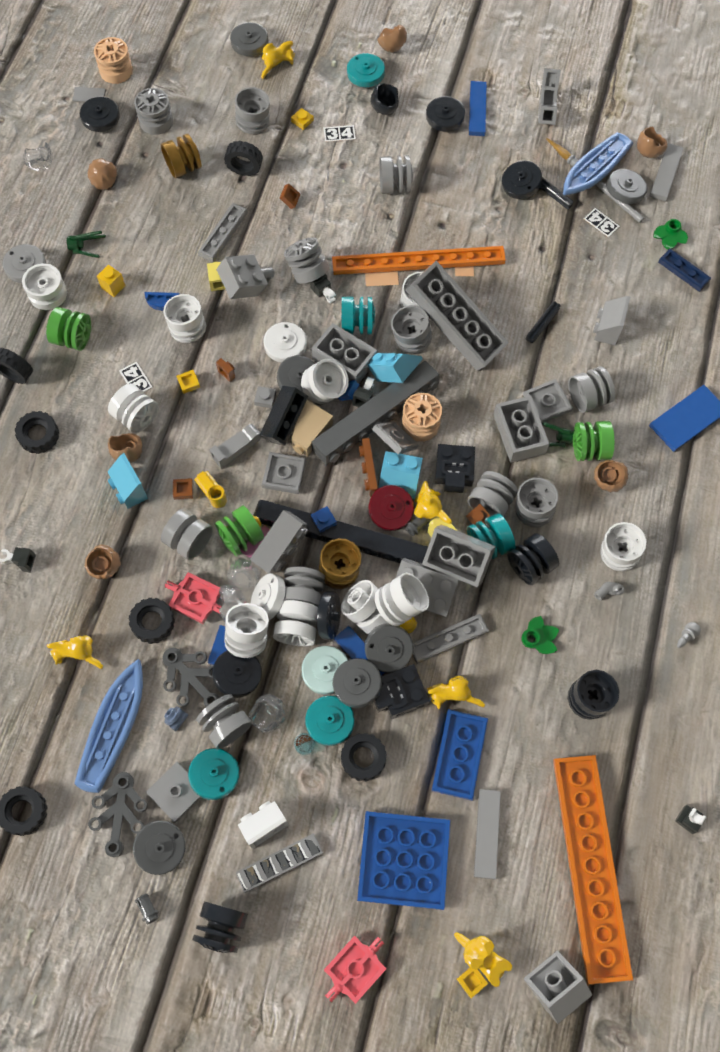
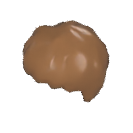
M397 25L394 29L384 28L377 41L385 51L390 53L397 52L406 42V29L402 25Z
M652 126L644 129L639 134L637 149L643 157L657 158L667 149V141L661 134H657Z
M103 158L95 159L89 164L88 178L95 188L107 190L115 182L117 168L112 162Z
M134 433L110 436L108 442L109 453L115 461L124 453L130 463L135 462L142 453V440Z
M605 460L601 461L594 470V479L597 482V486L602 490L610 493L618 492L627 483L629 474L628 468L624 463Z
M100 544L95 546L88 554L84 566L90 576L96 579H107L119 570L121 562L117 552L110 546Z

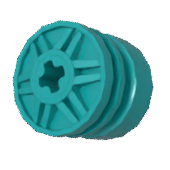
M342 296V329L353 335L355 326H359L360 335H363V326H367V335H372L375 325V307L372 297H368L367 305H363V297H360L359 305H355L353 296Z
M500 513L485 518V524L478 521L475 525L467 526V535L496 546L491 559L497 558V552L504 555L516 547L511 528Z

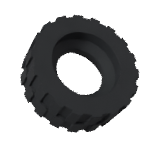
M233 141L227 147L224 163L228 169L238 175H256L261 168L263 155L259 148L246 141ZM237 156L247 158L250 161H244Z
M0 348V374L13 382L25 384L33 373L31 365L15 352Z
M32 411L31 413H26L16 423L15 436L18 442L29 453H45L51 450L57 444V440H59L58 426L54 419L46 412ZM34 425H43L46 428V434L40 440H32L28 436L29 429Z
M159 598L143 599L141 602L136 603L135 607L130 611L131 614L128 618L130 621L129 626L134 635L144 643H160L167 636H170L172 629H174V614L169 605ZM152 611L159 613L162 618L160 626L154 630L146 629L142 624L144 615Z
M358 733L355 736H351L344 743L341 751V763L349 777L365 782L375 779L385 768L387 753L384 744L381 743L379 738L377 739L374 735H369L368 733ZM360 747H367L374 754V761L368 767H359L354 762V753Z
M18 786L8 790L6 794L2 795L0 800V827L4 828L8 833L19 836L30 835L32 832L37 831L47 817L46 811L48 808L45 798L42 797L40 792L26 786ZM26 800L32 806V814L27 820L18 822L12 817V808L18 801Z

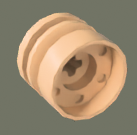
M116 37L100 40L94 47V55L102 79L112 84L125 82L133 73L126 43Z
M417 393L411 395L406 400L403 406L402 429L415 441L425 442L437 435L442 416V406L439 400L428 393Z

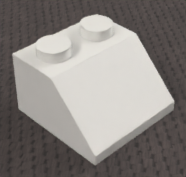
M270 801L265 802L259 807L260 811L253 815L249 813L240 819L241 823L238 826L252 849L289 826L275 801L272 803Z

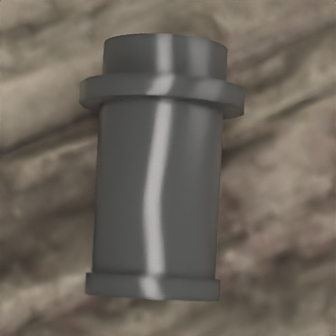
M417 517L414 521L407 523L406 530L412 536L418 535L419 531L430 522V519Z
M148 893L141 895L135 900L142 913L143 922H146L148 925L159 918L157 915L159 911L154 909Z

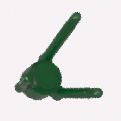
M100 230L67 236L68 250H73V254L99 258L100 256L80 249L84 247V241L105 238L106 235L102 234Z
M547 422L542 423V425L557 431L556 440H559V442H550L548 447L560 446L565 448L566 444L572 443L574 430L561 428Z

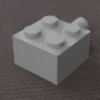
M254 254L225 257L216 269L230 299L259 296L268 285L266 279H272L275 275L272 267L260 268Z

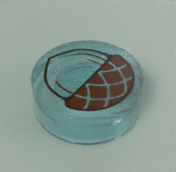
M302 733L295 738L294 747L297 753L308 755L314 750L315 742L309 734Z

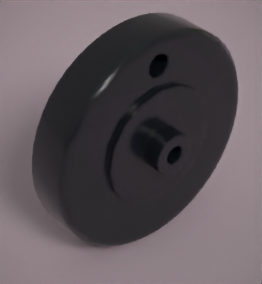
M448 96L433 99L427 106L426 120L432 128L438 131L449 132L456 130L464 122L465 108L455 98Z
M94 97L87 100L81 106L79 112L82 124L94 132L108 131L116 126L120 119L118 105L107 97Z
M531 161L515 162L507 167L502 175L503 189L508 196L514 199H525L533 196L540 189L543 181L541 169Z
M327 591L322 595L319 602L317 628L322 639L333 640L338 633L340 625L341 603L336 592Z
M227 650L215 661L212 677L215 686L224 695L232 694L234 698L248 696L258 687L262 677V668L256 656L242 658L233 655Z

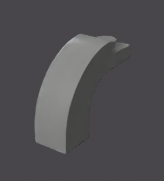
M544 68L539 97L538 123L555 125L558 109L557 93L560 69Z

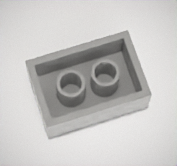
M334 323L331 324L312 347V360L315 362L324 359L336 360L345 368L349 378L348 381L355 380L358 384L370 370L368 364L372 357L377 354L375 348Z
M532 396L496 404L493 415L510 463L546 454L549 442Z
M283 510L249 560L268 573L280 572L286 564L285 558L288 555L291 556L296 550L297 546L295 544L299 539L302 540L307 534L308 530L306 528L308 524L293 513Z
M441 524L434 529L422 565L478 587L483 582L496 546Z
M403 558L396 578L406 572L416 576L425 587L429 597L427 611L447 617L458 579L421 563Z

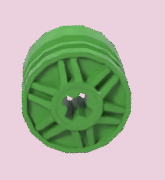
M61 307L54 308L49 316L46 328L48 342L59 346L66 345L67 348L79 351L85 348L91 333L90 316L77 311L72 313L71 310Z
M597 421L594 427H592L590 422H585V424L577 422L574 426L573 448L576 460L584 461L586 459L587 461H592L594 455L596 460L612 459L615 441L611 422Z
M244 505L232 512L235 521L232 522L227 516L223 518L226 527L220 520L215 523L220 539L236 557L241 555L238 546L244 552L248 550L246 540L254 546L265 538L257 521Z

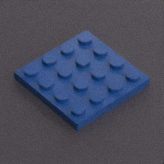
M366 811L357 901L444 910L450 820Z

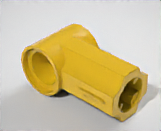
M208 471L199 473L194 481L210 500L211 505L215 508L224 507L227 503V497L223 487L218 485Z

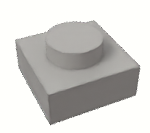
M258 386L254 405L272 408L276 389Z

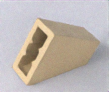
M307 400L294 427L292 436L293 449L298 454H304L308 457L313 451L311 441L332 427L333 416Z

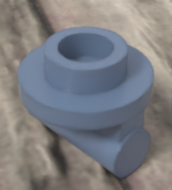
M179 707L170 708L165 713L164 722L176 732L189 715Z

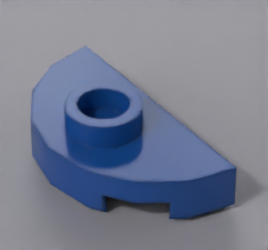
M144 292L148 305L160 311L164 310V305L169 299L180 295V293Z

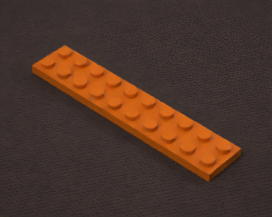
M596 755L556 758L553 760L587 984L633 980Z

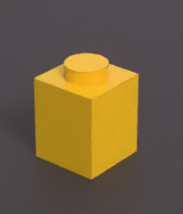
M109 264L97 275L100 287L113 297L126 286L122 274Z

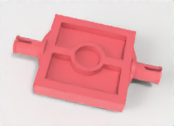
M188 572L183 581L178 585L170 580L165 583V588L174 591L173 598L168 604L169 607L199 623L204 624L212 611L222 616L226 612L227 608L217 604L218 598L223 592L222 588Z
M354 936L324 969L334 983L333 988L325 995L329 998L335 992L329 999L331 1002L342 992L348 995L356 1004L386 970L375 954L385 944L381 941L375 947L381 940L379 937L368 947Z

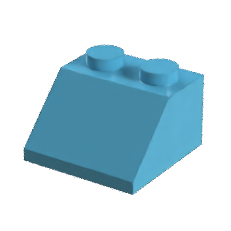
M377 353L372 357L368 367L377 382L403 383L423 358L422 356L409 354Z
M385 451L379 488L386 485L400 486L415 501L423 458Z
M124 453L121 454L107 471L110 476L108 482L112 489L116 488L119 492L116 496L120 504L125 503L127 509L147 500L148 497Z

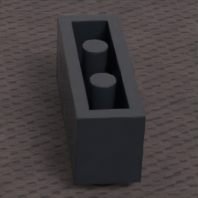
M282 386L260 436L271 443L286 446L308 399V395L296 387Z

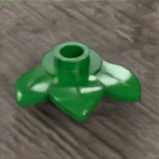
M670 219L665 225L658 226L653 233L654 238L662 239V245L668 250L673 249L678 242L686 244L688 240L687 233L682 230L681 223L677 219Z
M538 616L530 620L528 629L521 636V641L529 649L535 648L541 654H552L557 651L552 641L556 638L559 629L554 626L544 625L542 616ZM528 637H533L534 642L528 641Z

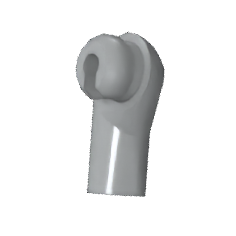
M605 582L594 593V596L601 601L607 594L621 595L624 592V586L616 582Z

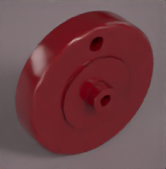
M386 485L377 489L371 496L368 504V513L372 522L380 529L396 531L405 527L412 519L414 502L411 495L402 487Z

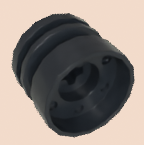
M538 533L532 534L524 540L523 545H517L515 549H511L507 553L511 567L519 578L528 585H534L537 580L543 578L544 574H549L560 564L557 553L552 545Z
M596 669L586 672L571 685L568 690L567 699L570 708L576 715L583 719L593 720L598 719L615 707L619 700L620 690L617 682L610 674Z
M204 901L200 917L207 920L208 924L207 926L197 925L196 929L204 931L205 934L204 937L194 935L192 940L198 942L204 948L213 951L237 953L239 947L231 945L230 941L231 939L241 941V937L234 934L233 930L234 928H245L248 914Z

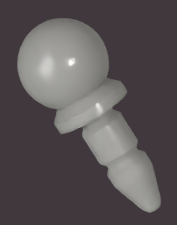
M690 622L686 624L681 633L682 637L678 640V648L685 646L688 641H693L695 637L699 636L701 628L697 623Z

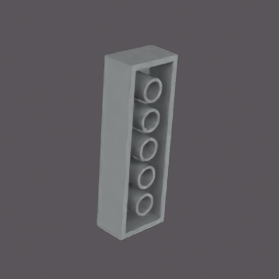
M437 261L430 265L405 289L476 370L485 367L509 343Z

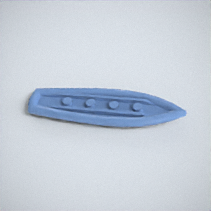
M617 132L590 150L569 171L564 183L563 195L584 191L600 182L633 146L632 140Z
M139 659L128 666L117 677L102 700L95 716L75 779V785L86 792L99 793L133 727L143 689V672L141 660Z

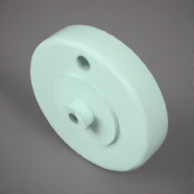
M333 646L314 648L306 655L302 663V677L305 684L315 693L321 695L334 694L332 684L334 673L348 658L341 650Z

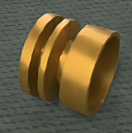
M188 133L183 135V139L177 137L178 146L172 140L161 144L163 157L174 178L186 174L185 166L190 172L194 171V167L196 169L202 168L198 148Z
M339 538L331 540L324 545L320 555L319 572L325 575L324 583L335 589H344L355 583L359 576L361 565L359 548L353 542Z

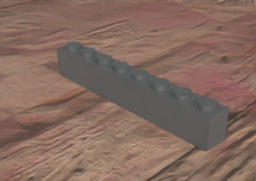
M423 361L403 383H392L311 441L313 452L326 466L331 462L337 461L340 455L353 449L354 445L362 441L363 438H367L373 432L372 429L376 424H381L386 419L389 421L393 420L403 410L406 400L411 395L427 393L430 390L436 389L439 384V373L428 362Z

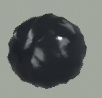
M386 83L377 85L370 99L373 109L382 115L393 114L399 104L398 89Z

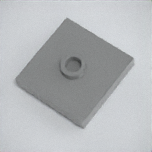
M556 379L523 392L524 397L532 396L541 423L573 410L572 405Z
M395 421L376 424L372 429L397 454L416 450L419 446Z
M269 452L262 488L299 494L306 458Z
M178 762L146 791L174 823L201 798L191 788L188 772Z

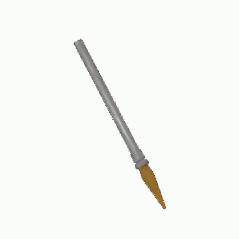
M546 138L560 156L567 160L568 164L574 166L579 161L575 158V155H571L566 149ZM602 181L595 184L639 223L643 221L644 217L629 204L622 203L613 198L608 192L606 184Z

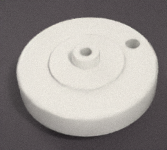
M277 323L271 326L264 336V348L267 355L280 363L290 356H302L307 347L305 332L294 323Z
M273 573L266 574L259 580L253 591L251 604L263 608L268 614L269 620L278 613L283 604L286 590L283 578Z

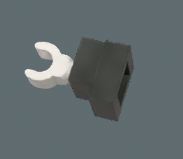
M326 273L310 282V288L318 297L324 295L329 303L336 300L334 298L336 294L331 290V282L327 279Z
M367 377L364 388L358 387L355 390L353 406L359 408L373 398V391L371 390L374 387L373 382L375 379Z
M15 547L14 553H10L6 549L1 550L3 554L7 555L5 559H0L2 564L14 563L23 572L31 573L36 554L31 549Z
M685 805L675 822L690 833L695 834L707 817L694 807L691 808Z

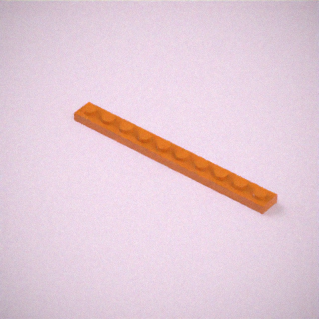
M504 246L332 256L333 275L427 269L435 261L443 268L505 264L506 261Z

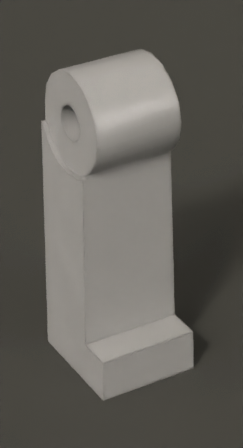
M249 424L218 447L215 445L210 448L211 457L223 469L255 445L262 436H260V432L253 424Z

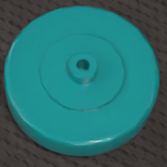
M362 53L355 55L347 64L348 79L359 87L376 86L385 76V64L381 58L374 54Z
M329 695L318 698L309 706L305 717V724L308 734L314 741L324 746H336L346 741L352 734L355 717L351 707L341 703L337 696Z
M210 748L200 752L192 760L189 767L188 777L190 786L198 796L204 799L219 800L225 798L235 789L239 780V767L236 759L223 749Z

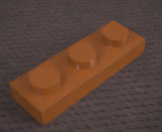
M363 438L362 446H359L360 457L364 458V462L361 463L362 473L367 476V479L364 480L365 491H369L371 497L378 487L370 439Z

